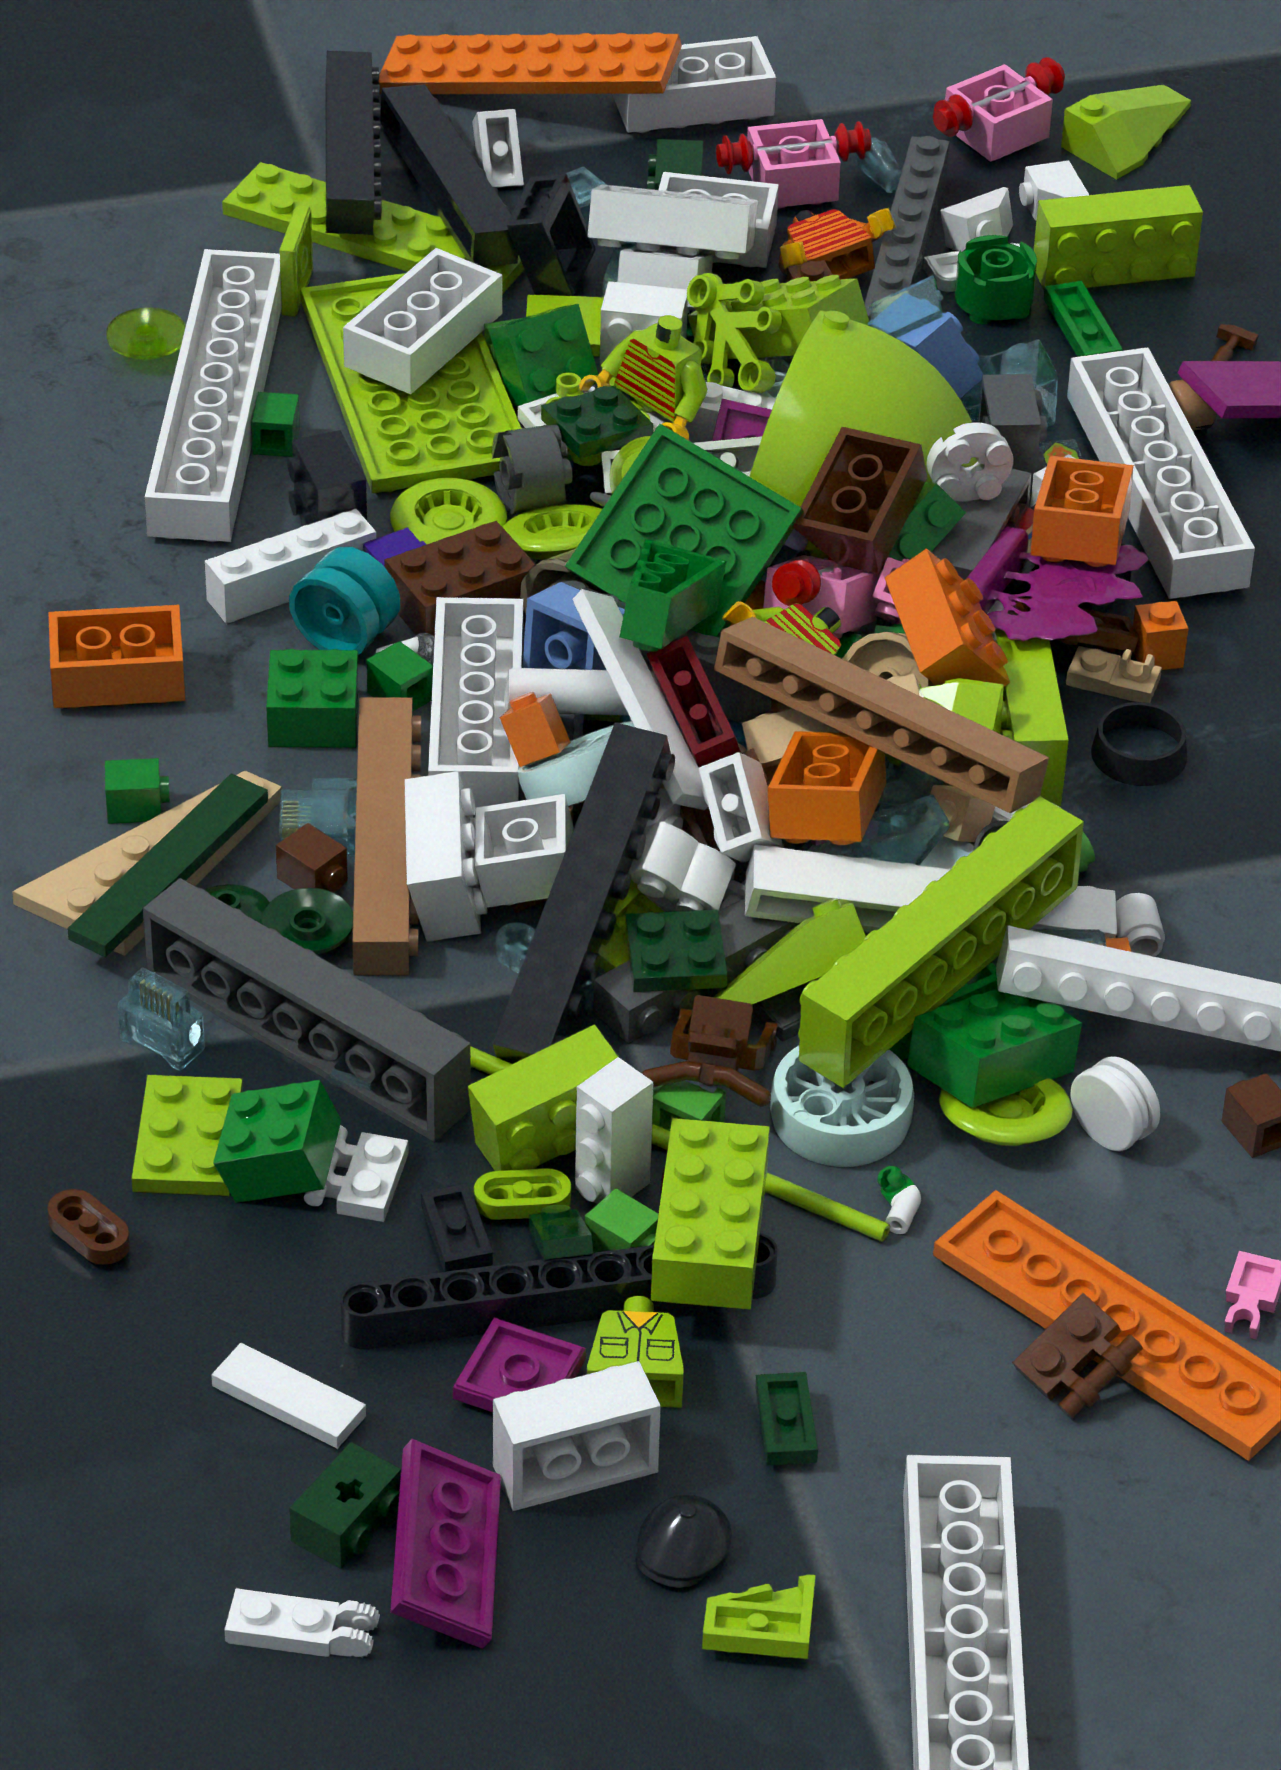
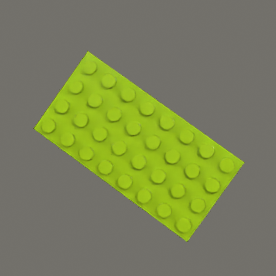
M406 273L300 288V298L304 312L372 494L410 488L415 484L435 478L472 480L477 477L494 475V472L500 471V458L492 459V445L495 434L508 430L522 429L482 332L412 394L344 367L343 327Z

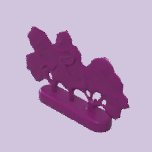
M1007 526L967 577L977 585L983 596V600L979 602L982 610L989 616L995 629L1004 631L1009 640L1023 642L1032 638H1039L1050 641L1097 632L1098 628L1095 619L1086 611L1081 610L1078 607L1079 604L1105 605L1113 603L1115 599L1131 600L1142 598L1143 595L1135 583L1117 578L1116 574L1138 570L1149 558L1144 552H1139L1132 545H1123L1120 547L1116 565L1108 564L1103 567H1093L1085 564L1084 561L1067 559L1060 562H1050L1044 560L1041 556L1030 555L1031 553H1027L1029 538L1025 530ZM1025 560L1040 566L1039 569L1028 574L1018 573ZM1012 580L1025 581L1031 585L1029 591L1022 594L1011 595L1003 593ZM1025 596L1031 597V599H1028V600H1024V599H1020V598L1025 597ZM996 601H1000L1003 604L1004 610L988 613ZM1015 601L1026 604L1031 608L1030 611L1022 612L1013 607L1017 604ZM1008 610L1014 611L1018 615L1008 614Z

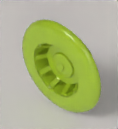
M435 478L415 484L397 497L390 512V522L395 532L408 527L419 541H424L426 545L496 520L502 527L507 522L505 505L495 492L482 484L461 478Z
M579 504L547 506L519 514L506 522L503 528L530 558L545 560L576 549L602 509Z
M1049 1078L1034 1084L1033 1087L974 1108L963 1103L944 1089L941 1090L939 1098L942 1111L953 1124L982 1141L996 1145L1019 1146L1048 1139L1065 1129L1072 1117V1104L1068 1094L1057 1082Z

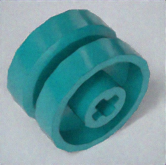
M337 547L328 552L315 565L312 571L306 573L294 585L289 595V610L297 628L319 650H358L359 655L374 641L377 634L383 632L396 619L400 611V593L395 580L387 569L369 553L354 547Z

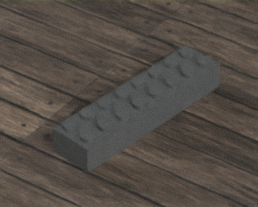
M181 878L143 907L148 976L433 1142H436L471 1110L468 1086L471 1085L470 1042L466 1041L459 1034L450 1032L429 1020L422 1013L413 1011L392 999L385 992L362 982L350 972L334 966L318 957L313 951L304 949L283 937L276 930L267 928L246 916L241 910L232 908L211 896L206 890L197 888Z

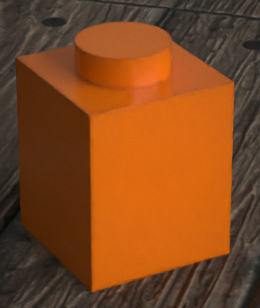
M1178 602L1135 605L1133 626L1140 637L1134 651L1137 661L1145 663L1148 654L1155 658L1154 665L1162 667L1161 670L1183 668L1189 628Z
M534 692L519 696L509 702L511 708L499 717L520 767L560 753L571 743L551 693L536 698Z

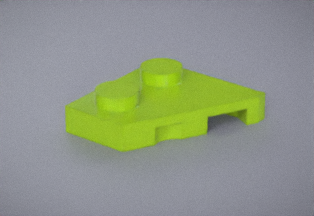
M816 1575L799 1576L798 1587L773 1592L770 1584L751 1587L742 1593L730 1592L708 1597L702 1649L808 1659Z

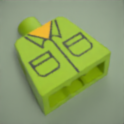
M643 1296L628 1298L624 1303V1311L608 1310L604 1312L601 1316L588 1360L587 1374L603 1371L612 1366H622L639 1361L659 1401L660 1407L682 1408L684 1368L674 1317L669 1313L653 1312V1302Z

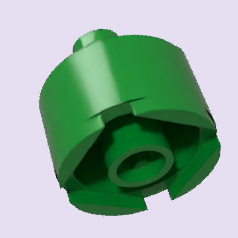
M985 235L971 239L966 243V249L963 252L959 251L955 300L965 312L970 314L969 318L972 322L988 324L992 320L1023 319L1029 316L1034 299L1037 256L1034 250L1022 241H1020V247L1008 243L1007 236Z

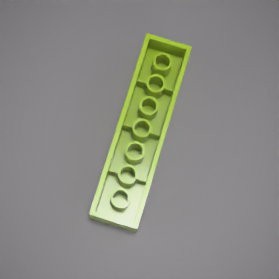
M1039 796L1024 809H1018L1010 821L997 832L989 833L981 845L968 856L960 857L952 869L938 881L930 882L923 893L909 905L901 906L893 918L878 930L871 931L863 943L850 954L841 956L821 978L807 984L800 996L799 1061L842 1088L848 1085L913 1029L915 1016L935 1010L999 956L1007 925L1029 930L1077 889L1084 821Z

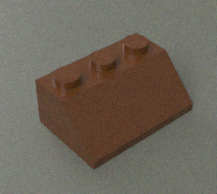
M841 427L801 505L804 512L794 523V529L837 564L880 574L927 480L922 445Z

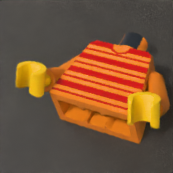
M889 208L881 209L867 216L868 223L849 219L836 209L815 216L808 210L799 212L794 217L793 224L787 228L788 241L784 242L780 247L781 252L778 262L780 271L786 274L787 266L799 265L808 261L817 262L825 260L831 273L839 275L841 280L874 269L872 243L881 238L884 232L896 228Z

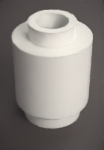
M1130 893L1117 900V937L1128 938L1131 952L1156 957L1162 950L1165 934L1155 900L1144 893Z

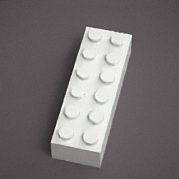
M437 597L428 776L458 771L464 789H472L475 811L477 807L519 801V778L517 773L519 764L499 717L506 712L505 688L508 669L522 668L523 599Z

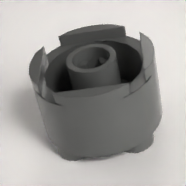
M557 425L508 430L495 434L492 445V459L500 458V471L494 472V479L498 496L503 501L506 511H510V514H520L537 508L566 504L565 484L572 483V468L568 459H562L560 451L561 433Z

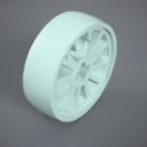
M632 721L620 723L635 727ZM613 726L570 741L571 743L560 753L521 766L517 773L526 800L565 794L568 806L584 801Z
M799 1046L792 1049L781 1060L773 1077L770 1111L774 1128L788 1148L801 1157L815 1163L834 1167H855L876 1162L888 1156L900 1146L912 1122L914 1107L912 1078L906 1065L891 1050H887L844 1088L799 1061ZM870 1081L876 1082L874 1084L866 1086Z

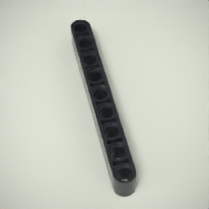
M761 1233L759 1236L752 1299L769 1295L776 1284L777 1245L772 1238ZM654 1245L596 1252L588 1255L547 1260L541 1259L356 1283L346 1288L341 1295V1334L344 1342L351 1347L373 1349L485 1334L493 1318L524 1328L601 1319L602 1314L608 1310L624 1311V1303L630 1297L643 1296L651 1300ZM652 1301L654 1305L653 1312L704 1306Z

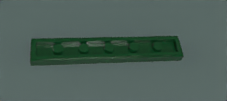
M231 773L68 927V940L106 958L144 921L143 907L179 878L186 881L268 802V790Z

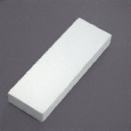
M240 1343L212 1373L213 1387L337 1449L366 1417V1404L243 1343Z

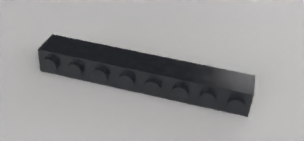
M327 50L325 82L326 233L373 235L374 220H381L379 67H372V52Z
M425 84L382 88L380 123L466 259L482 267L518 264V253L506 226L511 217L510 209L500 199L497 188L492 187L488 181L485 170L481 169L475 161L473 152L469 151L463 143L462 136L452 126L450 117L445 115L440 108L438 99L433 97Z
M614 723L492 1043L497 1058L514 1064L570 1037L567 1035L572 1022H579L586 1001V997L583 995L588 980H595L601 962V955L598 954L603 940L608 941L611 938L615 928L616 914L613 912L618 899L624 900L628 894L631 883V874L628 872L633 859L639 860L643 854L646 842V834L643 832L648 820L653 821L656 818L661 801V796L658 792L663 780L669 781L674 770L675 755L671 754L667 735Z

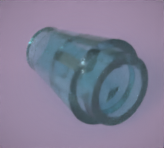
M871 138V151L866 152L864 160H860L855 153L857 167L884 188L886 192H896L901 176V170L887 142L880 141L878 138Z

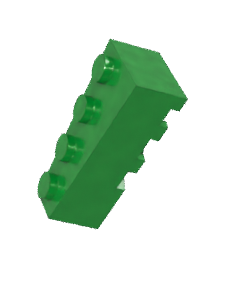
M645 539L629 586L619 637L633 641V646L638 649L658 651L716 612L727 561Z

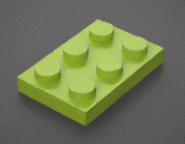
M147 1075L132 1173L133 1192L230 1195L213 1162L231 1096L234 1093L243 1092V1080L241 1078Z

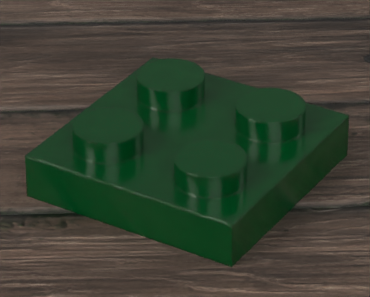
M615 385L599 387L592 392L573 397H562L555 402L541 405V420L548 426L557 425L559 427L561 440L579 459L623 447L634 439L653 434V423Z
M718 909L625 914V930L633 992L727 988V968Z

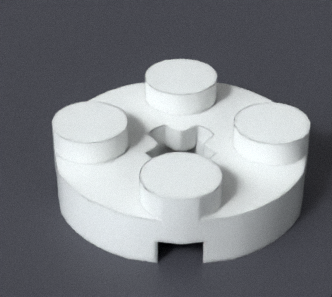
M967 423L954 428L955 434L948 437L944 442L941 437L934 443L927 457V471L932 482L937 483L954 501L965 502L980 498L982 500H991L1000 494L1002 484L1006 481L1012 470L1013 454L1006 439L1000 435L998 429L985 423ZM972 457H976L977 462L973 466L966 468L961 466L962 464L969 463Z

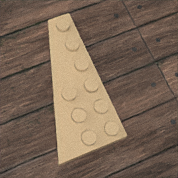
M247 771L236 775L267 789L268 802L186 880L188 883L196 886L282 801V786ZM218 785L12 891L13 904L68 929L74 921ZM144 921L113 951L125 956L145 937Z

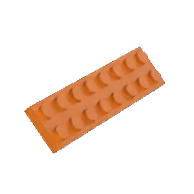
M553 33L544 35L442 34L438 36H415L408 34L396 36L379 74V94H381L382 88L422 84L427 86L431 94H659L665 91L682 44L679 34L582 33L579 35H556Z
M995 1190L934 1242V1257L1045 1329L1084 1293L1119 1325L1121 1332L1110 1342L1111 1345L1117 1347L1130 1334L1143 1347V1350L1130 1361L1133 1367L1120 1378L1246 1460L1250 1461L1281 1431V1371L999 1191ZM1098 1356L1093 1359L1097 1363L1102 1361Z

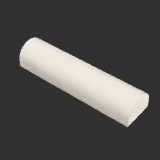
M508 669L505 688L506 711L511 708L509 703L511 700L534 692L536 698L551 693L559 714L629 715L607 670ZM650 671L651 674H652V676H653V678H654V680H655V682H656V684H657V686H658V688H659V690H660V692H661V689H660V687H659V685H658V683H657V680H656V678H655V675H654L653 671Z

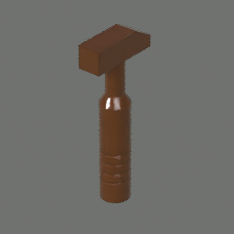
M1220 324L1216 337L1227 341V343L1218 349L1211 361H1230L1234 354L1233 350L1237 345L1252 351L1257 344L1259 335L1235 325Z

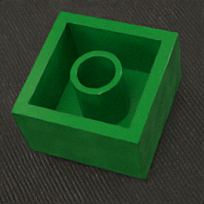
M579 304L558 307L489 328L504 386L513 407L556 394V379L562 373H575L581 380L587 375H599Z
M270 650L266 705L268 747L356 748L359 694L358 650Z
M321 1080L292 1083L284 1086L248 1090L232 1094L213 1164L235 1203L325 1189L341 1118Z

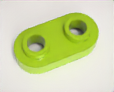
M549 1168L492 1171L483 1174L475 1182L474 1201L478 1212L490 1219L529 1218L530 1214L541 1213V1209L546 1206H570L571 1182L561 1171Z

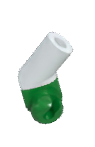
M887 1166L880 1171L877 1177V1182L881 1187L880 1191L892 1207L885 1222L890 1224L891 1232L904 1234L908 1231L920 1206L921 1194L912 1180L903 1174L900 1168L897 1166Z

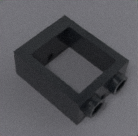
M567 174L530 177L506 226L534 294L574 296L596 251V247L592 238L588 237V227Z

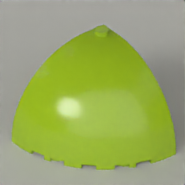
M820 310L805 333L785 375L749 477L801 507L841 427L921 444L927 472L926 482L933 483L927 471V457L932 446L941 437L944 442L948 437L955 434L954 428L972 423V420L951 385L918 352L881 330L850 320L842 312H824ZM972 457L969 463L962 464L961 466H964V468L973 466L977 462L976 457ZM808 540L805 550L811 552V557L821 559L829 557Z

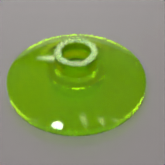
M152 307L136 308L116 316L107 327L106 337L109 346L123 356L142 360L157 359L168 356L181 348L186 324L178 315L165 309Z

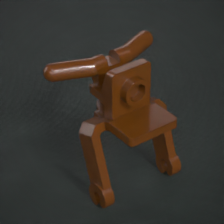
M697 995L694 998L693 1010L681 1008L671 1039L670 1054L674 1058L688 1061L646 1069L642 1074L653 1081V1088L689 1080L701 1082L706 1086H725L759 1107L767 1106L771 1101L770 1091L739 1073V1068L752 1071L764 1068L770 1052L775 1051L777 1043L776 1033H778L779 1024L766 1022L756 1045L748 1044L754 1009L752 1004Z

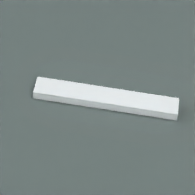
M581 589L572 599L634 726L667 735L671 754L675 755V766L670 780H663L662 783L672 803L705 810L708 805L703 796V783L699 768L640 650L633 646V641L619 637L623 616L614 598Z

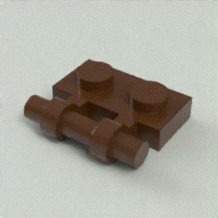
M1082 1293L1012 1363L1016 1370L1050 1401L1065 1387L1070 1393L1058 1406L1069 1418L1073 1419L1085 1406L1090 1409L1100 1399L1098 1393L1117 1374L1122 1377L1133 1367L1130 1361L1143 1350V1347L1130 1334L1117 1347L1111 1345L1110 1342L1121 1332L1119 1325L1089 1297ZM1096 1356L1102 1360L1084 1379L1078 1376Z

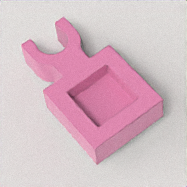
M1239 1251L1226 1289V1302L1234 1303V1305L1228 1310L1225 1319V1332L1232 1333L1235 1322L1246 1319L1251 1322L1249 1338L1257 1339L1260 1330L1259 1310L1274 1313L1281 1293V1261Z

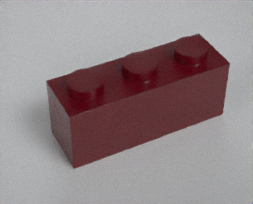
M688 636L676 640L658 651L647 653L646 655L657 683L698 768L735 753H741L732 728Z

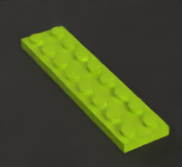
M260 162L222 201L224 215L281 233H286L296 204L310 206L313 243L406 272L412 269L435 248L467 260L440 216H434L409 206H402L382 200L381 220H374L373 235L326 233V182L311 178L308 175L281 169L272 164ZM519 255L518 264L485 267L502 274V295L524 271Z

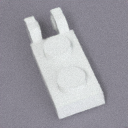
M236 1588L224 1630L225 1641L229 1644L329 1657L330 1654L363 1658V1656L371 1653L374 1642L372 1636L364 1631L369 1632V1630H374V1627L377 1628L380 1614H378L379 1610H376V1607H372L371 1604H360L357 1601L348 1600L339 1605V1602Z

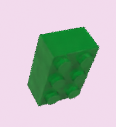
M997 988L982 994L972 995L970 998L950 1005L939 1006L935 1010L915 1016L907 1066L963 1103L974 1108L1033 1087L1034 1084L1048 1078L1055 1079L1074 1072L1082 1022L1064 1012V1009L1056 1004L1000 992Z

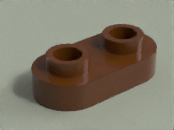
M68 1189L57 1193L50 1199L47 1209L51 1230L87 1260L96 1264H111L126 1256L130 1248L127 1224L90 1193L80 1189Z

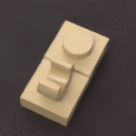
M1078 646L1067 671L1066 685L1134 702L1150 703L1160 681L1162 667L1154 665L1155 658L1148 654L1145 663L1131 660L1132 653L1129 649L1124 651L1121 658L1120 655L1103 652L1099 649Z

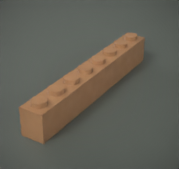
M750 617L721 631L714 666L715 671L1008 813L1022 808L1040 796L1049 757L755 617Z
M359 698L353 975H409V956H418V929H410V924H419V918L407 886L405 779L420 777V774H412V771H421V745H413V742H421V715H413L412 698Z

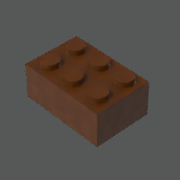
M497 520L384 559V566L395 580L400 593V611L398 615L425 647L433 645L435 642L437 597L521 599V582L535 565Z

